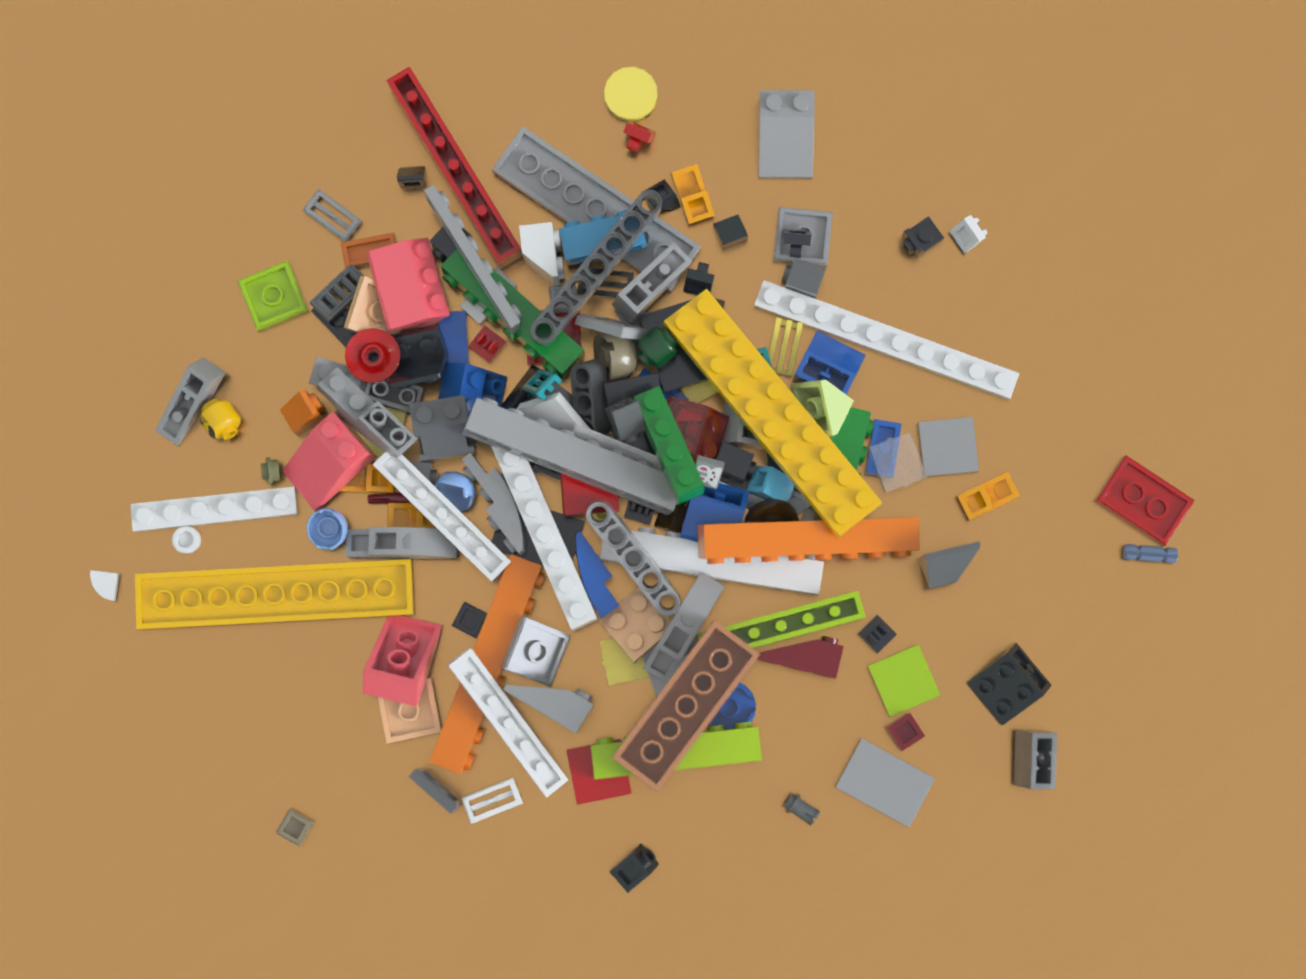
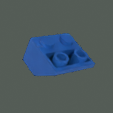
M817 331L792 380L796 382L827 380L844 394H847L866 355Z
M445 363L438 399L464 395L468 417L476 398L481 400L483 397L490 398L498 403L497 406L501 407L507 376L467 363Z
M719 483L717 489L704 486L703 495L688 501L680 537L698 542L697 525L742 523L749 491Z

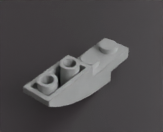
M316 357L308 383L317 386L319 382L338 367L374 403L379 401L384 407L410 413L409 404L420 402L423 387L413 384L405 389H398V387L389 389L387 385L388 379L378 383L363 382L349 371L347 365L321 357Z
M338 367L317 384V389L336 407L335 412L361 435L390 455L398 458L417 441V438L379 401L374 403Z
M471 453L467 454L461 459L466 465L463 471L472 482L477 479L482 486L479 492L488 503L494 502L485 509L490 515L486 518L496 532L500 529L504 533L506 538L503 542L512 553L517 551L523 556L527 553L524 522L506 480L496 468L487 473Z
M369 527V529H348L346 536V557L458 558V548L437 528Z
M702 571L700 572L645 663L644 670L667 683L725 585Z

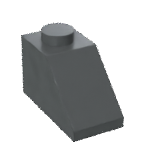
M627 398L604 408L618 440L622 441L625 439L626 443L632 442L640 438V433L646 430L641 408L637 400Z

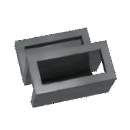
M464 395L409 404L413 433L420 444L421 455H418L420 462L436 463L461 459L469 453L477 456L475 440L468 437L470 445L468 447L466 436L462 434L468 419Z

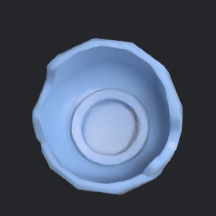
M457 471L444 472L435 484V487H438V490L459 511L470 509L476 495V488L474 483L465 474Z
M330 508L319 509L309 517L306 525L308 538L316 548L333 550L345 541L348 534V522L344 515L337 510Z

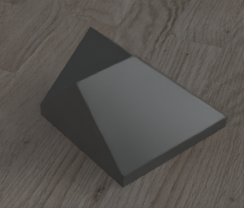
M980 541L924 554L919 557V563L929 588L956 583L980 549Z

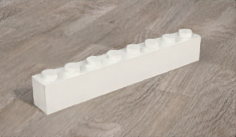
M491 446L571 630L575 631L598 621L529 461Z
M639 527L638 531L631 530L662 571L699 576L702 571L716 580L815 596L819 595L824 561L815 560V555H805V560L788 561V556H778V561L761 562V557H751V562L734 563V558H724L723 564H707V559L698 558V542L682 539L680 537L681 533L666 531V536L655 534V529ZM614 528L609 531V537L614 542H620L624 539V533L620 529ZM602 542L601 561L621 564L607 545ZM629 551L626 554V559L629 563L637 564L641 561V555L637 551Z

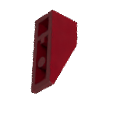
M822 636V640L816 639L759 652L760 655L756 660L836 679L844 646L838 645V639Z

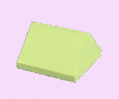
M827 380L792 383L791 387L794 396L826 435L838 434L854 400Z

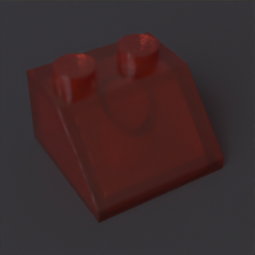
M669 396L667 404L694 463H696L698 455L716 460L730 417L709 406Z

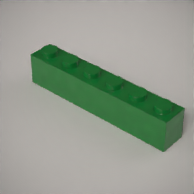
M457 249L441 265L444 274L442 278L452 288L458 286L464 292L462 296L471 305L475 306L477 303L483 308L482 314L491 323L494 324L497 321L504 327L503 333L513 342L516 339L524 345L522 349L529 357L534 360L538 357L545 364L543 368L546 371L557 374L563 380L571 372L572 368L585 357V350L564 331L550 345L540 346L532 338L531 326L542 312L493 268V273L490 275L495 282L500 281L508 294L505 298L509 305L515 304L522 316L520 319V329L512 334ZM542 325L536 330V336L540 339H546L551 335L552 330L550 327Z

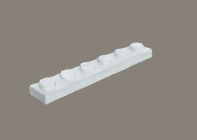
M385 452L373 464L491 582L511 563L402 454L396 458Z
M295 487L130 504L132 531L134 532L298 515Z
M467 648L447 664L545 797L551 795L568 781L559 766L471 648Z

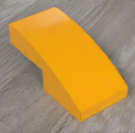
M695 164L671 172L688 224L715 216L698 165Z
M369 464L339 492L393 493L394 485L373 464Z
M1009 472L958 495L959 501L969 520L1020 497Z
M388 503L387 527L436 528L412 503Z

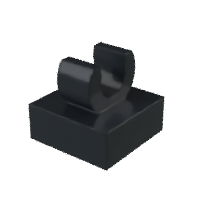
M783 229L782 241L783 244H790V257L801 258L802 245L811 246L810 231Z
M699 262L697 270L688 268L683 291L699 295L707 289L711 293L715 275L708 273L709 264Z
M629 500L624 518L650 526L655 510Z
M876 615L857 635L878 654L897 634Z

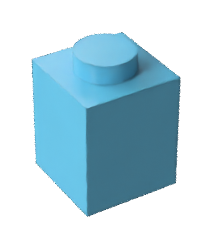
M756 466L747 491L765 500L780 499L788 502L792 496L794 484L786 474L774 467Z

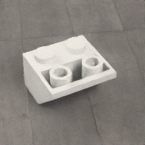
M552 222L519 226L525 264L552 286H559L560 279H565L562 257H557V252H562L559 230L553 229Z

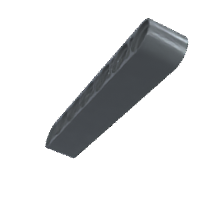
M646 190L635 199L533 322L531 335L537 344L547 346L556 340L657 218L662 207V199L658 192ZM650 198L657 202V207L654 210L647 211L642 207V202ZM631 219L636 220L640 227L635 232H629L624 228L625 222ZM610 241H618L621 243L622 249L618 253H610L606 246ZM593 262H600L604 265L605 269L601 274L594 275L589 271V266ZM576 283L584 284L587 287L586 293L582 296H575L571 292L573 285ZM564 304L568 306V315L562 318L555 316L554 308L557 305ZM542 325H546L552 330L551 335L546 339H540L536 336V330Z

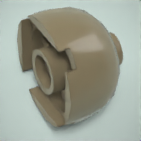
M597 331L599 335L594 336L593 344L594 359H598L604 364L607 372V382L626 379L633 375L637 367V361L640 360L637 355L641 351L638 344H635L633 339L620 338Z

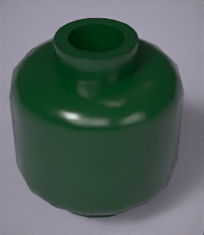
M654 327L638 341V347L641 351L637 355L646 366L652 363L655 367L660 368L677 354L678 349L676 345L679 343L666 327L663 329Z

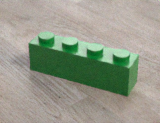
M660 386L634 396V400L638 401L641 408L646 435L677 504L679 505L703 495L704 483Z
M850 407L838 434L830 435V439L857 471L859 462L864 463L868 447L863 446L865 436H871L874 420H870L871 412Z

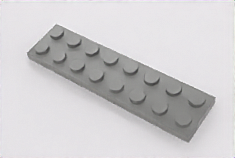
M523 126L492 168V172L567 223L572 221H579L580 224L591 222V218L600 215H606V218L615 217L618 212L627 210L634 202ZM657 217L644 232L646 249L629 252L622 260L639 272H642L673 242L691 260L697 255L701 246ZM683 273L666 289L667 291H672Z

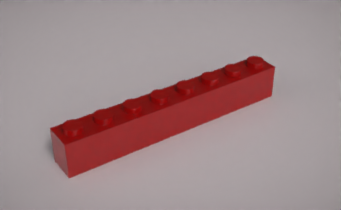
M410 66L387 79L386 81L391 92L499 269L501 270L523 257L519 244Z

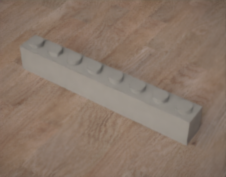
M483 397L482 400L476 398L462 432L463 435L665 515H669L674 511L677 501L664 472L652 468V463L642 459L632 460L627 458L625 452L617 449H612L611 451L601 447V443L592 439H586V441L579 439L570 430L561 428L559 431L549 427L550 423L539 418L532 420L524 417V413L520 410L501 408L497 406L498 403L490 398Z

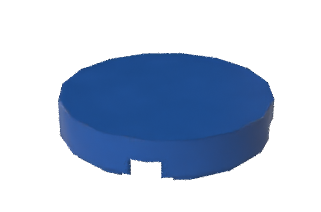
M739 682L708 726L723 725L724 730L735 729V723H752L756 713V702L753 693L746 685Z

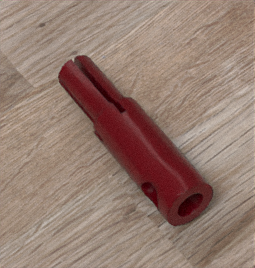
M401 492L368 494L367 496L369 504L411 503Z

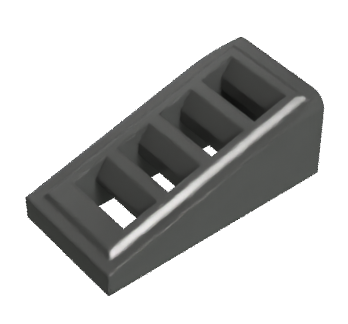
M350 264L310 301V305L330 322L351 305L360 276L364 275L353 264ZM343 285L350 293L347 294L340 286ZM334 292L342 301L339 302L331 293ZM324 299L334 307L333 310L323 302Z

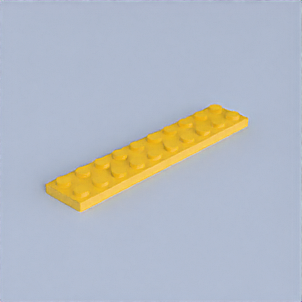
M707 289L664 320L663 325L837 538L882 504V501Z
M412 560L135 574L136 629L414 615Z

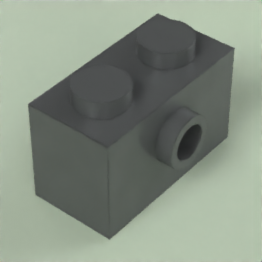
M1016 730L1015 786L1027 789H1055L1057 733L1044 730Z

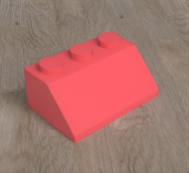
M428 238L403 240L366 253L388 331L433 326L450 316Z

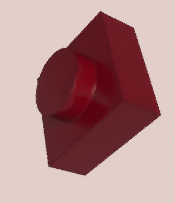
M907 713L886 727L900 751L905 750L925 737L911 713Z

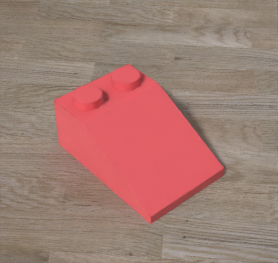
M332 411L312 429L282 472L313 510L317 511L377 456L354 428L340 415Z
M403 615L387 616L363 670V694L417 706L427 681L442 625Z

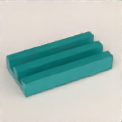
M539 369L522 389L528 395L544 400L547 396L543 392H552L555 388L551 384H559L562 380L555 373Z

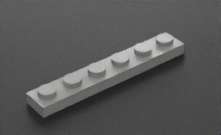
M434 185L424 190L426 201L511 334L520 329V319L522 318L515 304L509 305L505 298L508 294L500 281H494L490 275L493 273L490 264L485 258L481 260L476 251L479 248L471 235L466 237L462 230L464 224L457 213L452 215L447 207L450 205V202L443 191L438 192Z

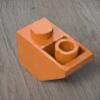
M302 389L280 411L293 433L299 436L325 419L322 413L326 409L314 392L309 394L305 389Z

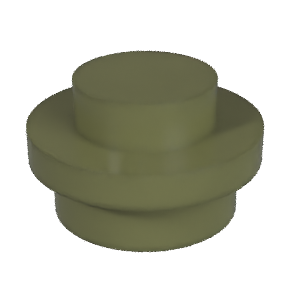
M266 457L265 463L260 464L262 480L267 479V483L270 485L273 484V481L280 480L279 465L277 459L271 460L270 457Z

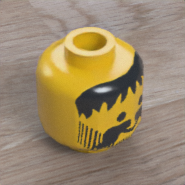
M215 398L201 408L200 422L213 439L223 438L228 440L237 434L241 418L228 400Z

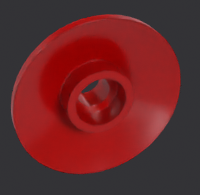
M376 328L362 330L356 333L347 344L345 350L346 365L349 371L363 382H382L392 376L399 366L400 349L398 343L392 335L384 330ZM372 353L379 355L376 362L369 361V356Z

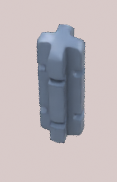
M1126 544L1123 548V558L1130 560L1138 558V560L1154 562L1164 560L1166 563H1175L1178 560V549L1171 547L1163 549V547L1147 545L1137 547L1135 544Z

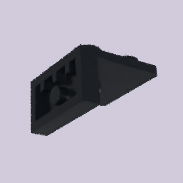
M439 324L391 334L400 349V363L397 370L388 379L387 385L389 389L397 387L398 389H405L412 384L421 382L433 383L442 377L448 350Z
M1017 642L1009 647L999 659L968 682L971 689L1001 725L1006 724L1043 697L1052 686Z

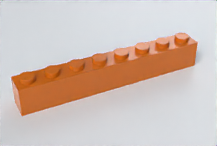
M919 517L862 519L839 538L835 536L823 520L697 525L698 558L707 559V564H723L724 558H734V563L751 562V557H761V562L778 561V556H788V561L805 560V555H815V560L832 559L831 554H841V559L858 558V553H868V558L884 557V552H894V557L911 556V551H920Z
M513 554L509 557L511 563L504 570L473 649V652L500 688H502L505 677L501 676L503 668L500 667L521 616L524 617L525 613L531 614L536 601L532 598L535 588H541L546 575L542 573L543 567ZM461 683L429 760V763L457 774H463L464 769L469 771L475 756L470 753L474 743L480 744L485 729L481 728L485 716Z

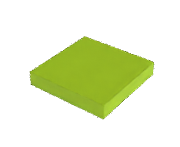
M288 260L237 280L258 332L309 312Z
M919 644L867 666L889 717L941 696Z

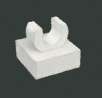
M972 215L964 218L949 231L964 253L972 250L986 238L985 235L987 234L986 230L982 231L977 223L980 220L973 218Z

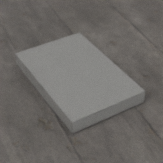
M861 738L835 787L910 828L935 778Z

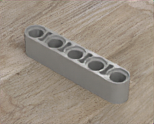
M602 499L593 501L586 512L589 524L656 610L665 616L675 614L680 606V595L613 507ZM596 506L603 507L607 512V517L603 520L595 519L592 515V509ZM614 528L620 529L624 533V539L620 542L612 541L609 537V531ZM634 550L640 553L641 561L637 564L629 563L626 559V554L629 551ZM647 573H654L659 581L656 585L649 586L644 583L643 576ZM664 595H671L676 603L674 606L666 608L661 605L660 598Z

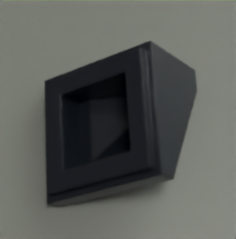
M665 179L646 189L654 190L661 196V210L677 209L681 206L677 195ZM650 198L646 199L654 210L657 207V202Z

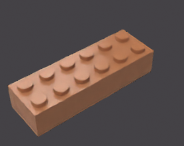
M714 620L612 758L658 792L760 654Z

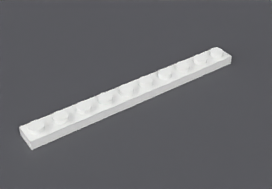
M765 280L762 282L754 307L796 323L801 322L804 326L1007 400L1011 399L1020 374Z

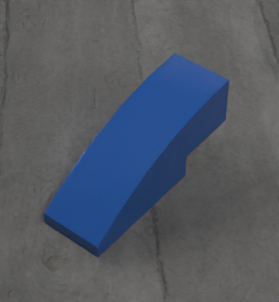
M578 530L575 533V552L579 573L591 603L599 616L603 618L620 606L604 584L612 575L581 531Z

